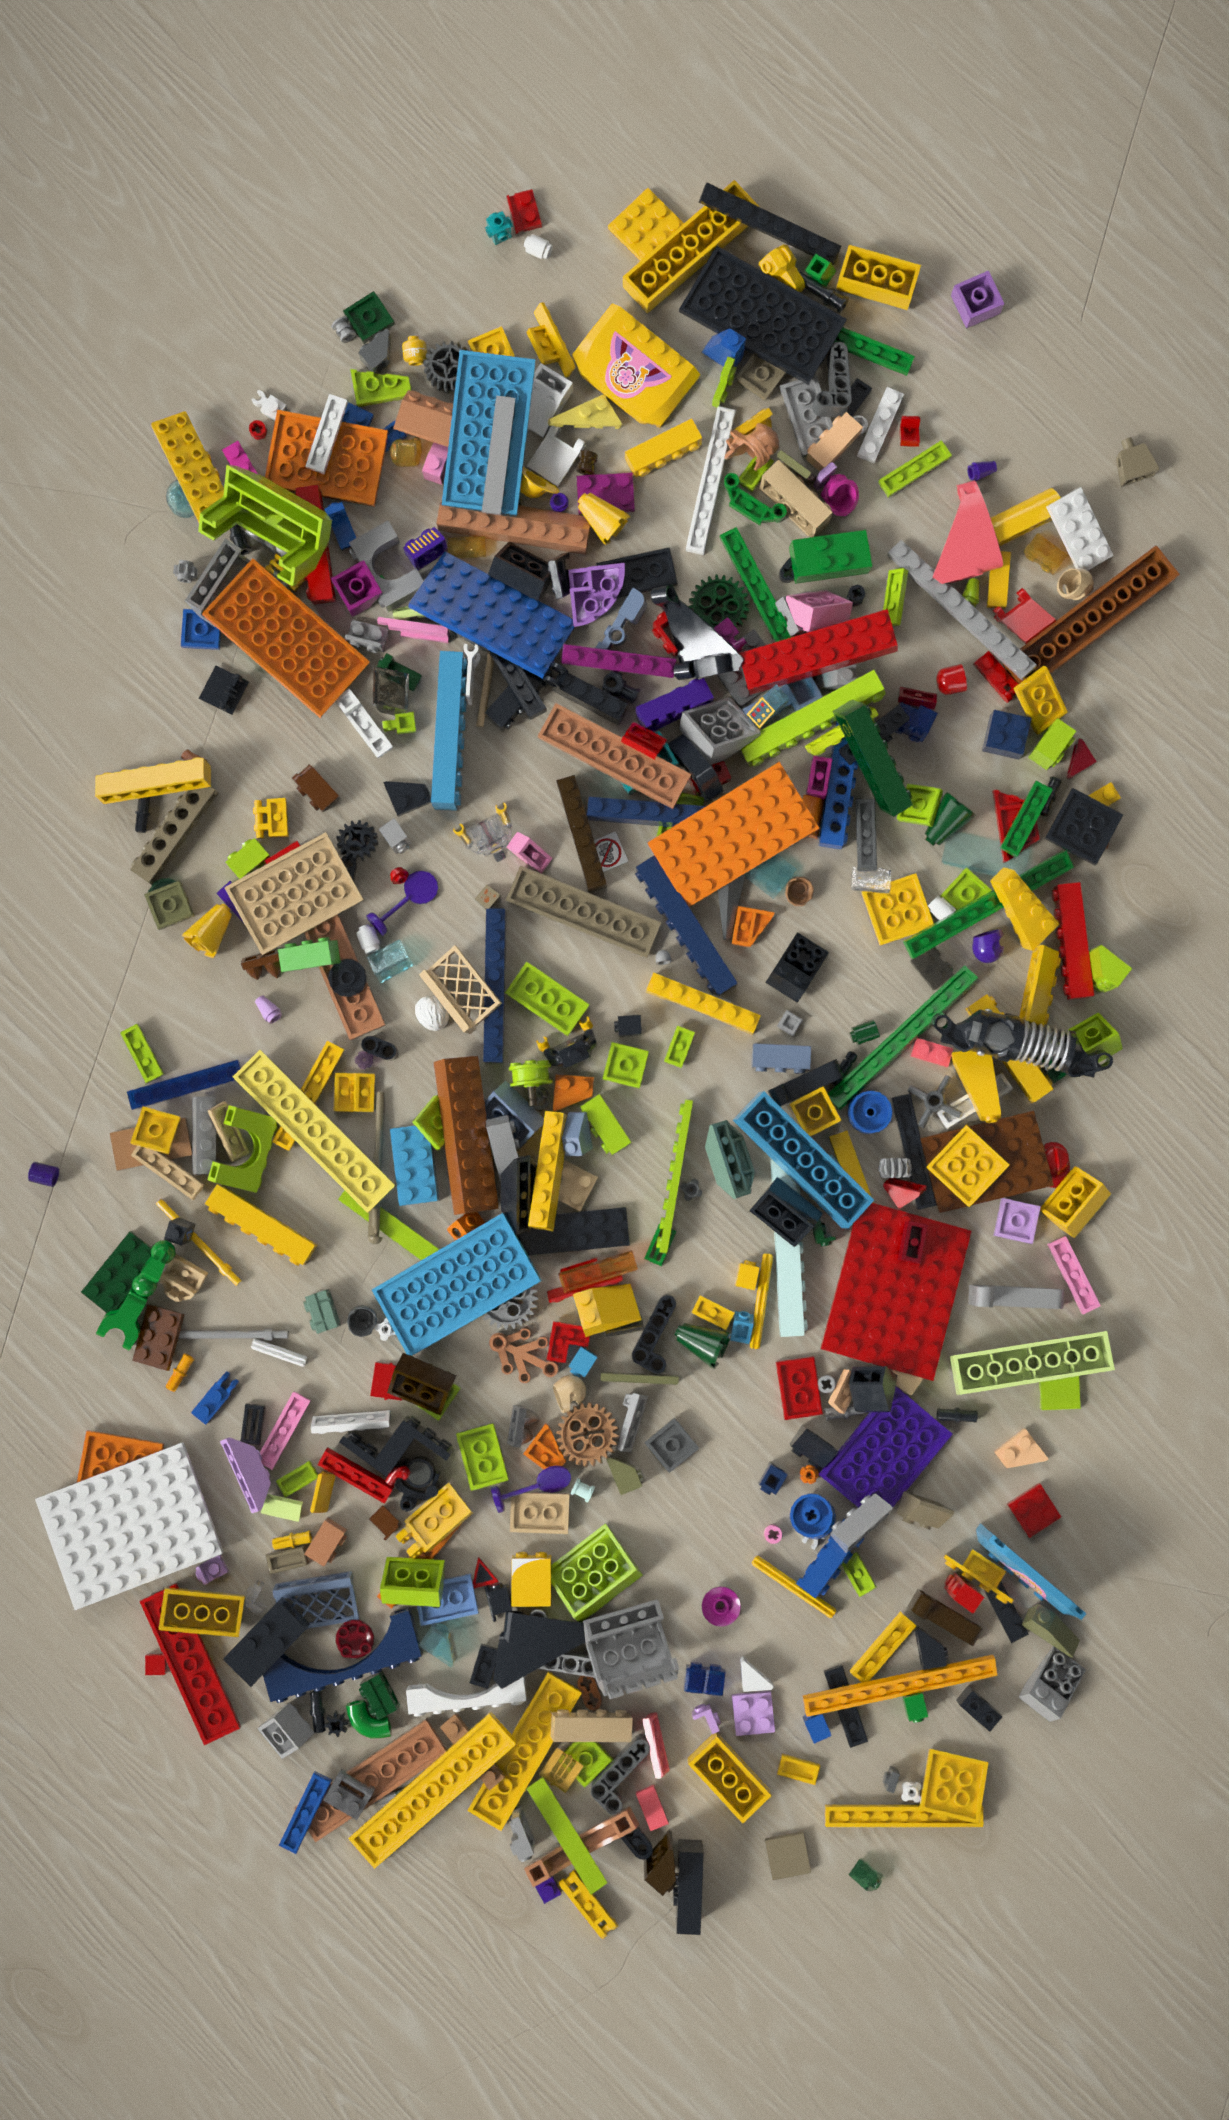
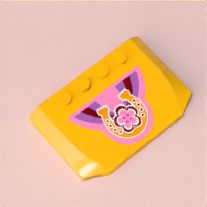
M613 303L572 354V359L575 361L581 377L639 423L645 425L652 424L661 428L701 375L694 365L622 307Z

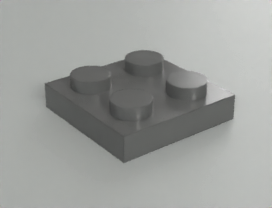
M675 1417L644 1442L669 1473L699 1449Z

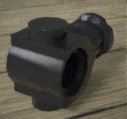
M610 671L603 679L602 691L617 698L622 696L629 700L631 704H634L641 689H635L627 685V681L622 679L623 674L621 672ZM613 680L617 685L615 687H608L606 683Z

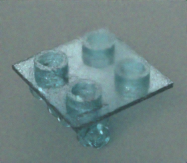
M776 854L746 872L745 877L774 899L797 869Z

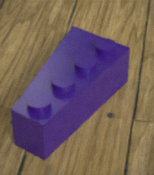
M696 678L690 681L688 685L677 687L665 695L637 706L636 718L641 726L655 732L681 719L682 712L712 703L714 697L705 679Z

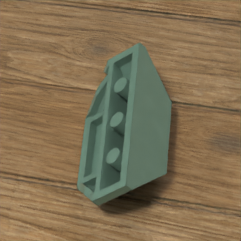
M727 1120L710 1125L705 1149L717 1185L733 1199L751 1194L755 1170L743 1135L730 1125V1122Z

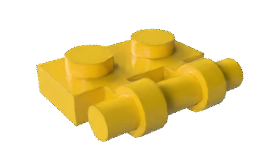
M267 799V807H262V800H255L253 814L255 815L256 823L254 825L256 839H263L264 831H268L270 838L289 837L287 799ZM263 814H267L268 823L263 824Z

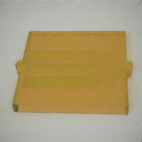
M556 1748L539 1775L549 1781L551 1786L555 1785L566 1793L584 1766L574 1760L572 1755H567L559 1748Z

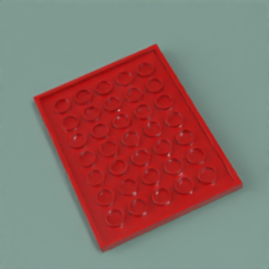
M871 1203L853 1223L820 1349L934 1381L972 1231ZM906 1221L928 1225L920 1264L898 1260Z

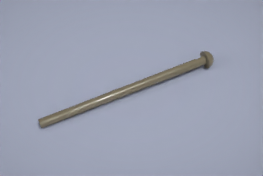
M377 1092L375 1153L373 1155L375 1165L380 1170H382L384 1092ZM380 1202L369 1212L368 1240L372 1244H379L383 1237H379Z

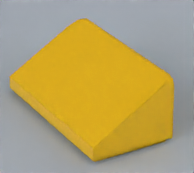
M324 1471L318 1474L310 1509L311 1513H325L328 1511L336 1477L334 1474Z

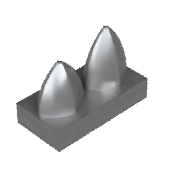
M513 1405L507 1444L521 1448V1445L530 1442L534 1437L524 1426L536 1423L540 1420V1417L532 1410L519 1405Z

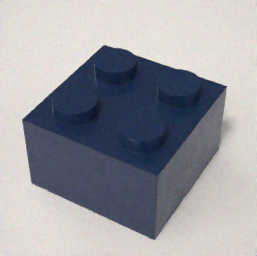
M993 710L989 717L982 751L1019 760L1024 754L1031 718Z

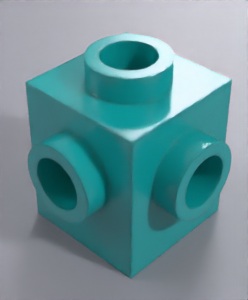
M503 211L494 212L486 218L487 226L485 231L487 236L492 238L495 245L512 238L511 228L513 224L510 217H506Z

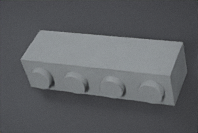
M216 1097L192 1098L193 1175L209 1174L212 1162H216V1128L207 1111L216 1106Z

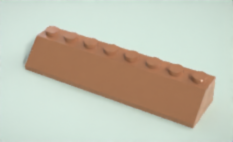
M442 501L439 506L436 523L438 531L583 555L587 553L591 525L581 515L518 505L517 515L502 513L501 515L482 513L480 510L443 506Z

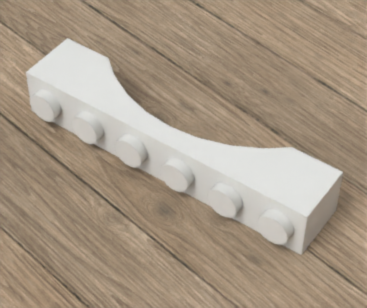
M525 1676L503 1689L495 1683L488 1689L469 1695L445 1693L435 1689L428 1683L409 1685L406 1689L408 1714H414V1716H423L426 1714L425 1712L442 1714L445 1710L453 1709V1712H460L469 1707L478 1710L486 1705L501 1707L504 1703L520 1705L527 1699Z

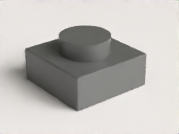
M890 1766L888 1772L885 1771L883 1776L885 1789L891 1793L895 1792L900 1776L897 1768Z

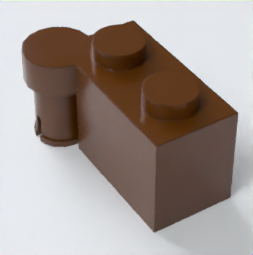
M310 764L299 774L296 773L292 777V780L298 785L296 789L303 797L307 795L311 799L309 803L316 811L320 809L323 812L339 797Z

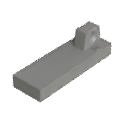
M639 1393L625 1395L623 1405L628 1407V1411L617 1443L618 1446H616L617 1450L622 1452L632 1451L648 1396Z

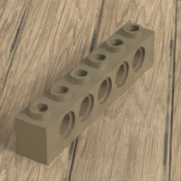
M207 787L188 790L184 795H180L176 800L174 809L166 814L162 826H158L155 829L152 840L143 846L142 854L133 860L130 870L151 885H154L219 793L214 788ZM198 795L199 801L191 803L192 797ZM188 811V816L185 819H181V813ZM177 826L176 833L169 834L170 828ZM161 842H166V847L163 850H159L158 845ZM150 857H154V858H155L154 864L151 865V866H148V865H147L148 859H149Z

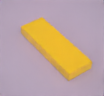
M1000 551L1003 566L989 571L987 607L996 608L1000 606L1002 609H1006L1011 552Z

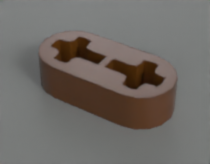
M579 1675L577 1681L578 1688L586 1708L592 1711L599 1709L602 1697L595 1678ZM584 1677L587 1680H592L589 1682L590 1689H587L586 1684H581ZM589 1693H592L594 1698H598L596 1705H593L592 1702L588 1703L590 1700Z

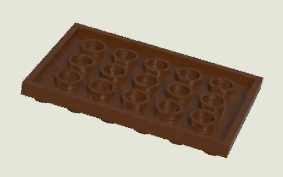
M1034 1110L997 1119L993 1123L984 1122L968 1126L1009 1164L1004 1172L972 1205L1054 1186ZM963 1128L920 1138L927 1165ZM928 1170L939 1213L968 1207Z

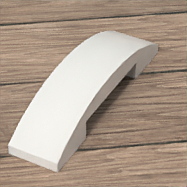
M350 688L343 692L336 700V703L375 756L380 758L391 750L393 746L377 727Z

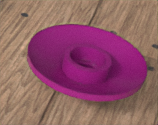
M720 1586L710 1589L705 1594L701 1608L703 1616L709 1623L714 1626L724 1627L732 1624L738 1618L741 1605L737 1594L733 1590ZM723 1602L724 1607L718 1608L717 1604Z

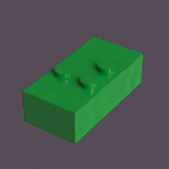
M866 530L795 539L791 541L789 546L795 584L868 574L873 567Z

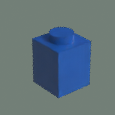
M805 1714L803 1716L804 1723L814 1744L832 1736L823 1714L809 1717Z

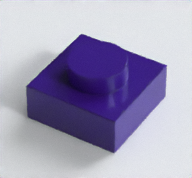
M554 1876L535 1886L544 1904L562 1894Z

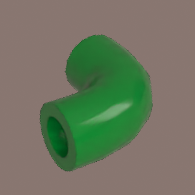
M357 1700L346 1704L347 1715L351 1725L359 1734L370 1739L392 1736L389 1716L383 1717L380 1720L371 1717L367 1712L365 1700Z

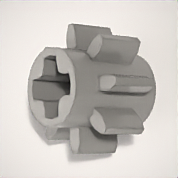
M180 560L178 565H174L173 574H175L178 581L191 583L192 578H197L198 569L193 566V562Z

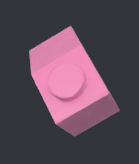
M519 832L515 834L507 845V848L541 874L553 859L530 838Z

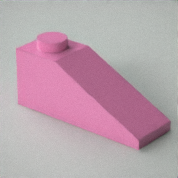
M433 443L422 469L424 479L442 485L445 478L448 447Z

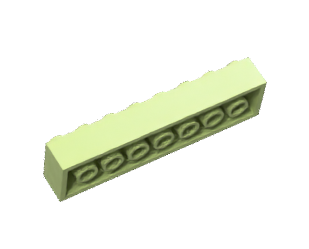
M1107 1331L950 1356L957 1395L1115 1370Z

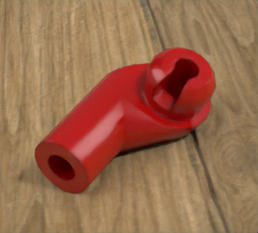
M394 1466L385 1482L392 1486L397 1478L407 1479L410 1475L409 1468L406 1466Z

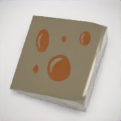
M486 885L476 896L475 900L485 909H492L501 898V895Z

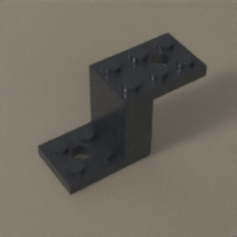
M406 1416L380 1453L377 1452V1447L371 1443L366 1444L361 1440L362 1437L354 1431L352 1433L348 1431L339 1441V1443L386 1477L396 1466L414 1439H417L446 1461L454 1451L451 1448L453 1445L444 1438L440 1440L436 1437L437 1433L429 1427L426 1429L420 1425L421 1421L414 1416Z

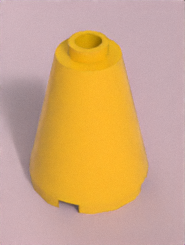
M584 493L578 500L579 510L605 545L611 542V536L616 537L627 524V519L631 517L628 513L592 493Z
M216 904L182 934V937L198 952L200 950L206 951L205 956L214 958L232 917L231 909L225 904Z

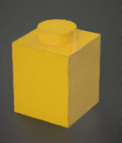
M745 1260L744 1264L739 1263L735 1286L755 1290L760 1268L755 1266L756 1262Z

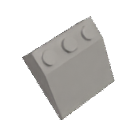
M730 697L682 712L679 730L710 765L728 759L761 734L758 728Z

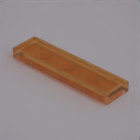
M631 1250L560 1272L558 1275L565 1293L638 1270L633 1251Z

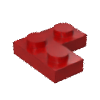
M553 1321L547 1360L566 1363L569 1344L588 1347L590 1336H585L583 1327L580 1325Z

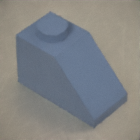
M587 1112L568 1113L562 1136L565 1156H583L593 1149Z

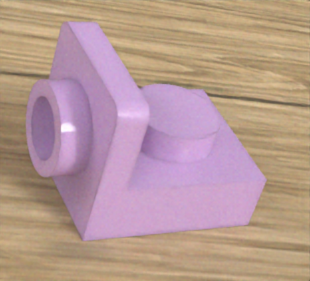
M220 1554L199 1564L196 1567L195 1574L198 1581L206 1585L210 1581L226 1574L229 1570Z

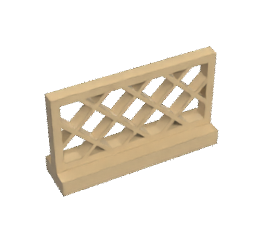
M456 945L428 970H423L419 974L464 1033L472 1034L476 1030L475 1027L502 1004ZM455 952L459 956L458 965L450 964V957ZM440 966H445L444 977H438L434 972ZM449 967H458L457 978H448ZM462 967L470 970V979L461 978ZM448 980L457 981L456 992L448 990ZM461 981H469L468 993L460 992ZM473 982H479L482 985L481 993H472ZM459 994L468 995L467 1006L459 1004ZM472 995L481 996L480 1007L471 1006ZM485 996L491 997L495 1002L489 1008L484 1007ZM471 1009H479V1017L473 1022L470 1018Z

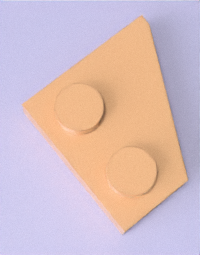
M1025 1428L994 1451L1006 1468L1048 1460V1457Z

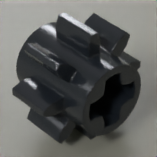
M335 1710L333 1717L328 1714L326 1718L330 1722L324 1725L325 1728L329 1729L328 1735L334 1733L339 1737L341 1731L347 1732L348 1729L344 1725L349 1724L350 1720L345 1719V1712L338 1714V1711ZM339 1721L340 1724L336 1727L334 1723Z

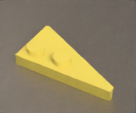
M604 394L548 419L547 422L549 426L555 427L574 425V428L595 427L603 429V426H610L620 429L622 426L621 421Z

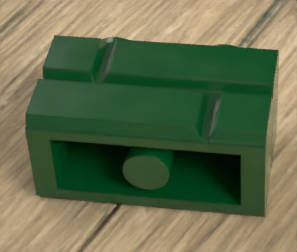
M383 1670L361 1681L359 1692L363 1699L367 1698L370 1704L368 1705L369 1712L373 1717L376 1716L377 1720L399 1709L400 1703Z

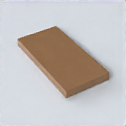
M187 1118L180 1119L169 1154L162 1153L171 1160L192 1156ZM135 1128L110 1133L117 1171L144 1166L131 1156L137 1145L130 1143Z

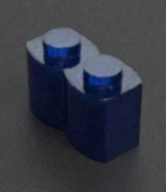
M700 1662L686 1664L683 1690L690 1693L723 1696L726 1671L718 1664H710V1667L702 1666Z

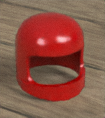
M962 664L945 667L938 671L936 683L942 694L951 695L967 691L966 675Z

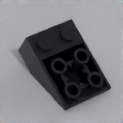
M797 932L765 983L798 1003L829 952Z

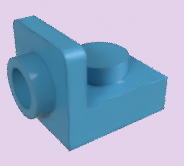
M735 1311L730 1341L749 1344L754 1325L753 1314L746 1311Z

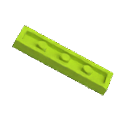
M941 440L881 478L878 484L889 498L949 460L952 455Z

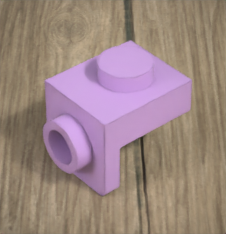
M701 1704L694 1708V1711H692L694 1720L705 1716L712 1734L720 1731V1718L717 1712L713 1713L710 1704L706 1706Z

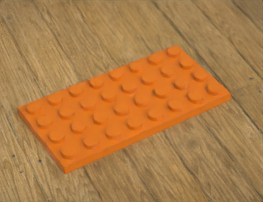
M253 558L202 613L207 620L319 718L327 712L370 663Z
M779 761L653 838L647 844L676 891L681 894L688 907L818 830L819 826Z

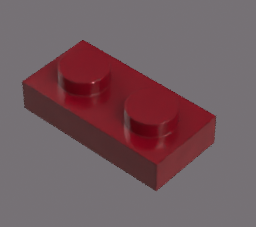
M900 686L898 703L906 706H918L926 710H935L937 694Z

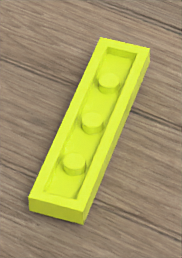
M869 706L872 711L871 718L874 721V718L879 714L875 708ZM838 725L807 744L805 748L812 755H820L826 751L825 748L840 743L845 736Z

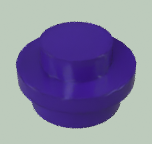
M563 493L554 494L550 499L551 508L557 512L566 510L569 505L568 497Z

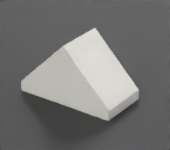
M742 1656L740 1662L743 1692L772 1690L774 1687L772 1681Z

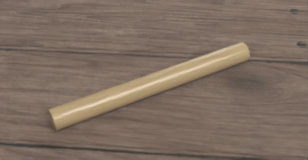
M489 653L476 723L478 727H484L494 661Z

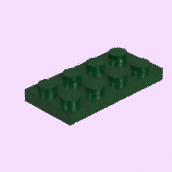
M129 1231L81 1293L106 1313L111 1310H117L131 1290L133 1279L141 1273L143 1266L151 1257L152 1248L132 1231Z

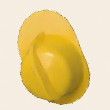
M523 467L520 492L525 496L538 498L546 491L554 494L559 493V489L554 484Z

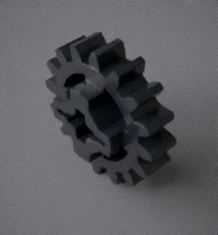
M352 820L350 826L344 824L345 830L339 829L341 836H336L338 841L337 847L341 849V855L346 854L348 860L352 856L355 862L358 857L364 861V856L367 855L370 858V852H376L375 846L378 845V840H376L378 836L377 833H374L373 826L369 828L368 822L362 825L361 820H358L357 824H354Z

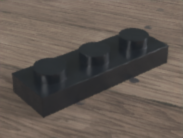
M1000 1581L997 1589L1009 1596L1002 1581ZM984 1590L1009 1641L1013 1643L1029 1635L1026 1628L1022 1626L1023 1622L1013 1602L1007 1601L1004 1604L996 1598L997 1594L990 1590L988 1593Z

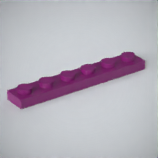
M563 644L561 663L673 678L676 659Z

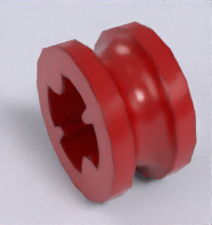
M254 420L250 423L249 432L251 436L256 440L265 438L267 429L264 423L260 420ZM259 426L261 432L257 434L255 428Z

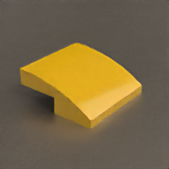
M334 1073L333 1111L374 1112L375 1074Z

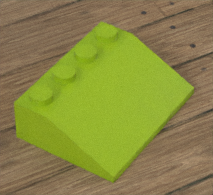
M606 1523L551 1565V1584L573 1618L578 1622L586 1620L643 1576L631 1556Z

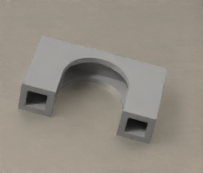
M386 521L349 542L351 547L349 552L354 560L358 559L359 562L365 561L383 593L377 601L381 608L386 607L387 611L390 612L411 600L424 581L417 569L395 580H385L374 572L376 558L385 550L400 543L390 522Z

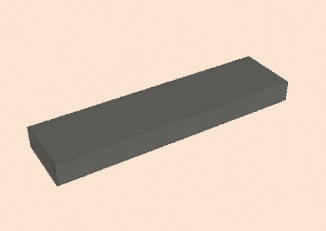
M856 799L857 871L876 872L875 799Z

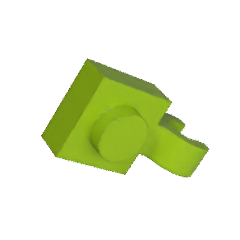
M414 712L395 714V720L382 721L384 732L397 729V734L416 732Z

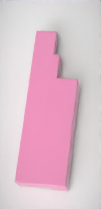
M378 617L377 619L378 624L388 625L389 630L401 631V637L449 643L450 631L444 626Z

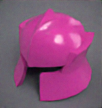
M835 474L830 476L824 485L821 497L831 507L833 514L842 517L847 516L855 509L859 500V490L857 484L853 480L847 479L846 475Z

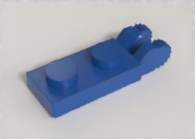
M227 1371L218 1382L214 1383L191 1412L205 1425L209 1423L240 1382L235 1379L225 1389L222 1384L229 1378L230 1373Z

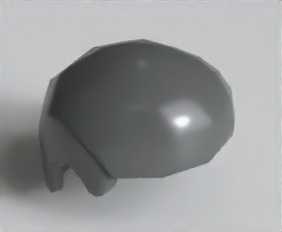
M365 1305L354 1307L347 1319L349 1331L359 1337L370 1335L377 1324L376 1312L371 1307Z

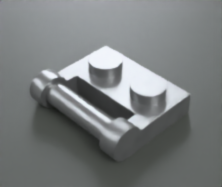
M341 1768L323 1801L358 1820L375 1788L371 1785L363 1784L348 1775L346 1770ZM341 1780L364 1793V1797L341 1785Z

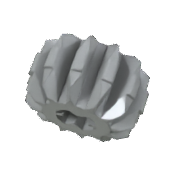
M887 1158L879 1161L880 1177L882 1178L911 1176L912 1165L908 1158Z

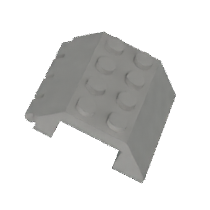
M224 539L185 599V602L194 612L211 625L213 624L202 613L251 561L241 554V548L227 539ZM274 571L273 576L286 588H288L289 585L281 579L277 578L278 573Z
M658 1599L583 1621L586 1647L597 1684L604 1696L608 1695L610 1699L623 1696L624 1690L627 1694L642 1690V1685L645 1688L660 1685V1679L664 1683L678 1679L679 1666L677 1659H672L661 1624L664 1617Z

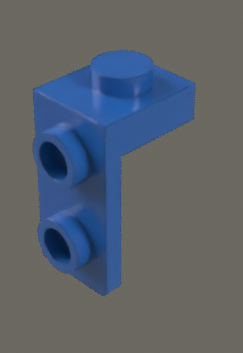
M331 503L325 508V512L332 519V529L340 549L344 550L350 547L349 542L356 539L343 503Z

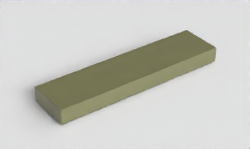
M601 1372V1380L608 1382L677 1385L679 1382L678 1375Z

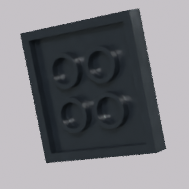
M1072 788L1044 839L1096 866L1123 814Z

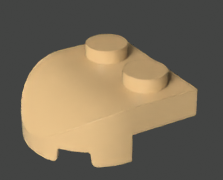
M176 1254L172 1262L168 1264L165 1272L162 1273L160 1283L163 1284L165 1295L177 1302L190 1300L201 1289L208 1272Z

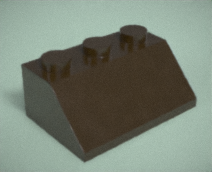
M403 1353L394 1369L387 1393L441 1416L457 1375Z
M670 1830L666 1832L653 1848L651 1856L644 1860V1880L662 1896L666 1892L670 1893L676 1885L673 1839Z

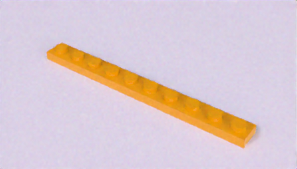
M992 1654L947 1664V1666L923 1669L802 1695L805 1714L809 1717L997 1676L996 1660Z

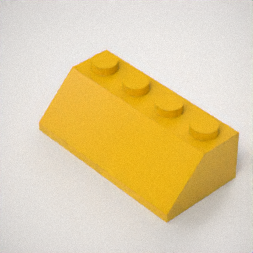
M1039 945L1032 951L1019 1013L1020 1019L1028 1020L1029 1025L1035 1022L1036 1028L1040 1024L1044 1027V1024L1047 1025L1049 1013H1047V1009L1053 1001L1051 990L1052 987H1055L1057 976L1054 975L1061 962V958L1058 957L1059 952L1045 945Z

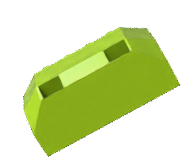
M226 465L224 495L200 513L198 532L214 541L236 524L242 526L277 548L287 552L279 559V566L285 569L277 574V578L294 586L315 570L329 541L332 519L325 511L269 479L239 466Z

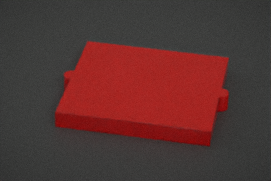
M375 1362L370 1396L384 1398V1400L402 1401V1399L387 1393L396 1367L392 1362L389 1364Z

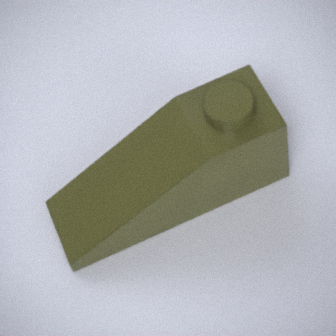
M1040 1603L1028 1609L1022 1626L1072 1658L1080 1642L1077 1636L1055 1613Z

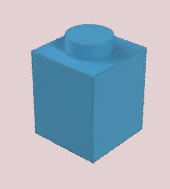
M581 1346L568 1366L571 1368L570 1372L579 1378L581 1375L585 1377L598 1356Z

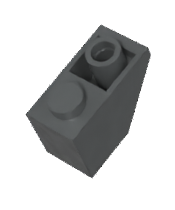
M386 328L383 332H378L369 344H364L358 352L360 360L374 374H379L389 365L391 348L389 330Z

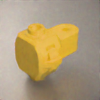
M783 244L775 248L759 262V266L764 273L800 293L804 290V279L795 267L797 259L788 245Z

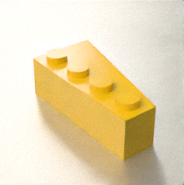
M1003 867L990 882L1006 910L1007 917L1010 918L1013 924L1012 928L1015 934L1018 935L1022 948L1034 951L1059 923L1015 870Z

